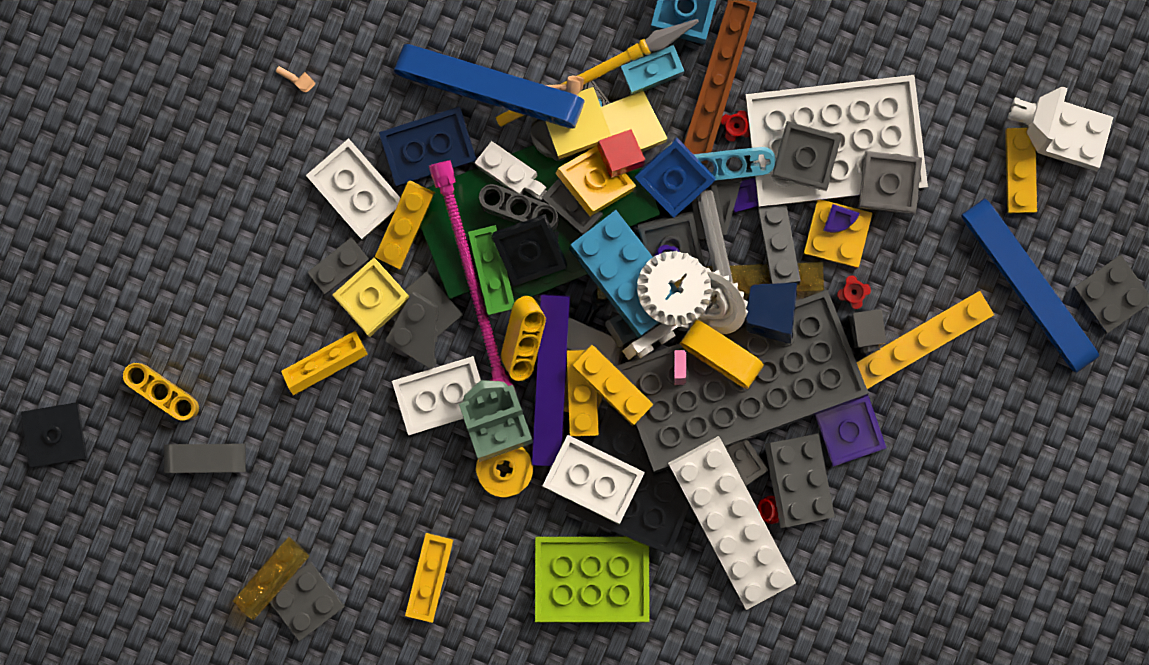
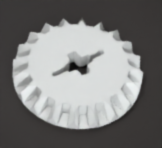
M678 251L663 252L650 259L640 272L637 282L639 301L648 315L656 321L671 326L685 325L696 320L707 308L712 292L711 278L706 272V267H703L698 259L689 256L688 253ZM684 276L679 287L682 293L676 292L665 300L671 289V286L668 284L669 281L674 284Z
M706 268V272L711 278L712 292L707 308L696 320L702 321L720 334L732 333L744 323L748 313L746 310L748 302L743 299L744 292L737 289L738 283H731L729 281V275L723 277L720 275L719 270L711 272L709 268ZM717 294L716 304H713L709 309L712 296L714 297Z

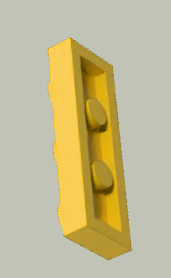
M1028 128L1005 129L1007 213L1037 212L1036 149L1027 134Z
M410 180L407 182L375 258L398 269L402 268L433 199L434 191Z
M355 330L281 372L292 395H295L368 354Z
M590 345L571 365L631 425H635L653 405L593 345Z
M567 350L570 436L599 435L597 391L571 366L585 350Z
M430 533L425 534L405 616L433 623L454 539Z

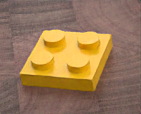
M597 146L559 167L556 175L590 217L633 192L636 187L626 173L610 178Z
M817 200L803 254L859 268L872 212L825 200ZM832 204L860 213L857 220L849 228L841 232L828 233L823 231Z

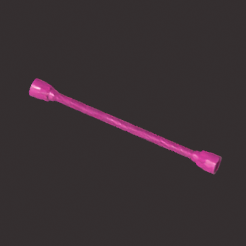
M451 160L430 165L429 170L435 187L440 189V193L446 199L444 202L447 203L445 205L447 206L446 209L449 210L447 212L452 224L451 227L453 228L455 241L458 245L457 248L460 252V259H462V266H464V273H466V280H468V287H470V294H472V301H474V308H476V315H478V322H480V329H482V336H484V343L487 346L486 350L489 353L488 357L491 360L490 364L493 367L490 381H501L511 386L513 382L510 375L501 366V359H499V352H497V345H495V338H493V331H491V324H489V317H487V310H485V303H483V296H481V289H479V282H477V275H475V268H473V261H471V254H469V247H467V240H465L466 236L463 233L464 227L461 226L462 220L459 219L460 213L457 212L458 206L455 205L456 199L453 194V183L456 181Z

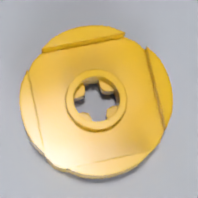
M521 447L481 462L477 460L476 473L479 482L487 492L498 497H510L519 494L528 486L533 474V465L530 455ZM504 460L509 461V467L513 468L512 474L507 473L505 477H501L500 471L496 469L497 465L503 464Z

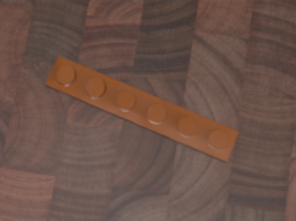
M728 0L684 143L692 154L711 153L755 12L757 5L755 2L749 0ZM708 160L701 161V163L707 165Z

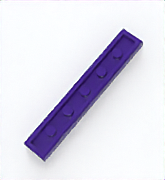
M541 295L540 308L546 317V323L538 350L532 465L552 466L562 447L570 296Z

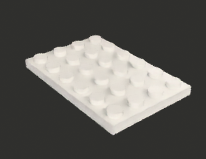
M914 75L745 95L751 148L767 147L771 149L775 155V162L787 121L842 136L827 191L771 177L772 170L769 174L755 176L759 207L860 196L865 151L922 157L919 189L928 187ZM761 154L758 160L753 161V163L758 162L761 164V167H766V163L770 159H765L764 155Z

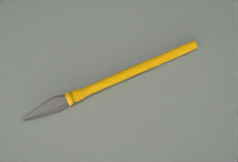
M695 19L656 30L646 40H640L639 44L636 43L626 51L577 76L584 79V85L632 60L644 57V54L650 55L652 51L664 50L696 25L699 20ZM508 110L498 115L496 120L499 126L502 127L523 116V114Z

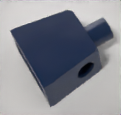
M797 283L752 285L750 287L749 300H746L748 302L746 306L748 311L746 315V331L781 342L791 343L797 299Z

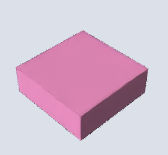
M675 350V385H685L686 383L685 350Z

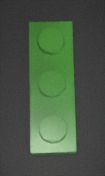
M496 225L468 232L488 316L512 310L514 305L508 273L492 239L493 232L497 231Z

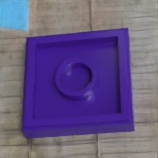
M869 396L815 415L832 467L886 449Z

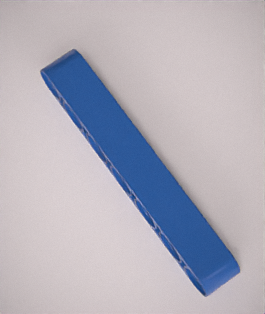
M410 44L403 45L394 68V72L403 78L566 128L574 129L576 127L585 103L583 98L575 94Z
M984 198L964 212L961 216L967 227L1067 365L1077 373L1097 359L1099 353L990 202Z

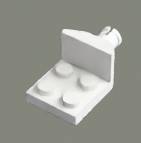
M1060 87L1040 97L1036 104L1014 98L1008 119L1029 125L1027 134L1037 153L1090 170H1099L1113 117L1064 102L1067 92L1065 87Z

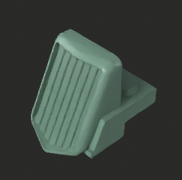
M481 380L464 395L463 403H460L459 406L479 462L533 443L513 385L508 386L501 381Z

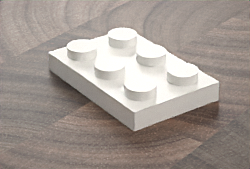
M349 138L306 175L362 240L395 212L400 201L398 194Z
M474 356L392 381L408 435L464 419L459 404L463 403L464 395L481 381Z
M567 435L543 487L620 525L645 472Z

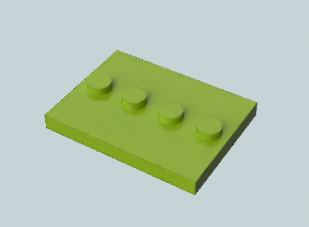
M535 537V623H649V546L627 537Z

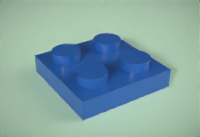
M677 137L635 174V178L673 218L716 179Z

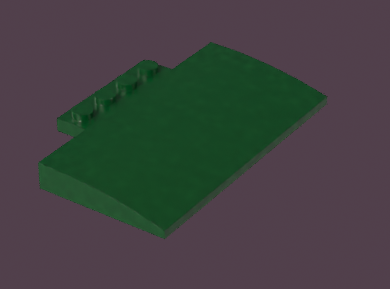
M534 145L511 155L535 170L537 177L534 180L542 183L546 187L545 190L548 191L559 179L556 175L559 167L592 148L578 152L562 161H556L553 158L544 156ZM641 167L626 172L636 185L633 192L602 209L600 212L603 216L595 225L615 210H617L630 228L660 216L654 197L635 178V174L642 169ZM475 168L454 177L456 182L453 183V194L456 199L455 205L458 206L457 212L460 213L459 219L462 220L461 226L464 227L463 233L466 236L465 240H467V247H469V254H471V261H473V268H475V275H477L478 279L477 282H479L481 288L468 232L496 225L498 231L516 223L484 211L479 200L481 189L490 184L503 188L506 187L479 168ZM432 185L427 187V189L434 191L435 194L421 223V228L449 299L452 300L471 291L469 290L470 287H468V280H466V273H464V266H462V259H460V252L458 251V245L456 244V238L454 237V231L447 211L449 210L446 209L447 206L445 204L447 203L444 202L446 199L443 197L445 196L440 193L439 188ZM527 191L523 193L525 196L536 199ZM491 193L485 198V203L491 206L496 205L500 201V196L496 193ZM516 203L512 207L511 212L514 215H522L526 212L527 206L523 203ZM542 213V214H541V215L546 214L549 223H552L553 218H554L552 214H550V213ZM559 214V225L554 232L559 231L558 243L566 259L567 268L513 286L509 277L514 302L523 296L533 297L588 275L569 250L570 245L582 235Z

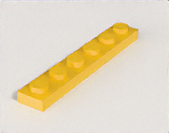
M981 291L974 293L883 346L880 350L856 362L866 388L872 387L994 316Z

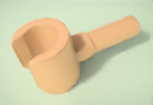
M280 66L276 69V73L289 79L302 92H308L316 84L305 72L297 78L294 74Z
M569 76L567 84L546 86L577 95L583 89L584 79L580 76Z

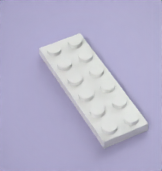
M719 436L668 463L746 610L796 584Z

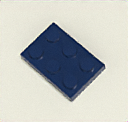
M460 106L379 132L396 187L407 184L409 180L414 182L431 176L430 165L451 160L454 169L477 160Z

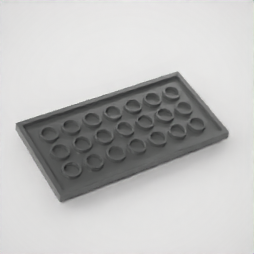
M828 290L796 301L791 343L747 332L746 319L736 331L722 334L757 357L764 364V367L748 389L739 386L686 351L680 343L648 354L641 359L637 358L615 366L653 403L651 408L636 422V427L654 474L670 468L669 462L717 436L720 437L726 448L867 397L869 394ZM675 350H685L686 352L685 385H675Z

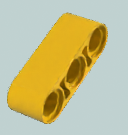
M523 296L514 302L501 352V361L510 377L516 381H523L532 374L546 323L544 313L536 300L530 296Z
M695 320L680 342V345L686 351L745 389L750 387L764 367L762 361L699 320Z
M132 363L125 368L123 372L124 382L166 413L181 421H189L197 416L199 412L198 402L150 367L140 363ZM137 368L142 369L144 372V380L139 384H135L131 379L132 372ZM160 384H164L168 389V394L163 400L157 399L154 394L155 388ZM183 400H187L191 404V411L186 416H182L178 412V405Z

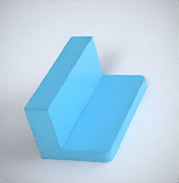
M674 45L621 66L630 95L646 91L681 77L684 74V69Z

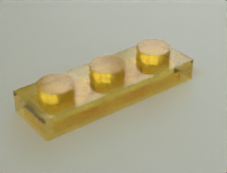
M288 537L235 597L233 602L247 617L254 620L309 558V555L295 540Z

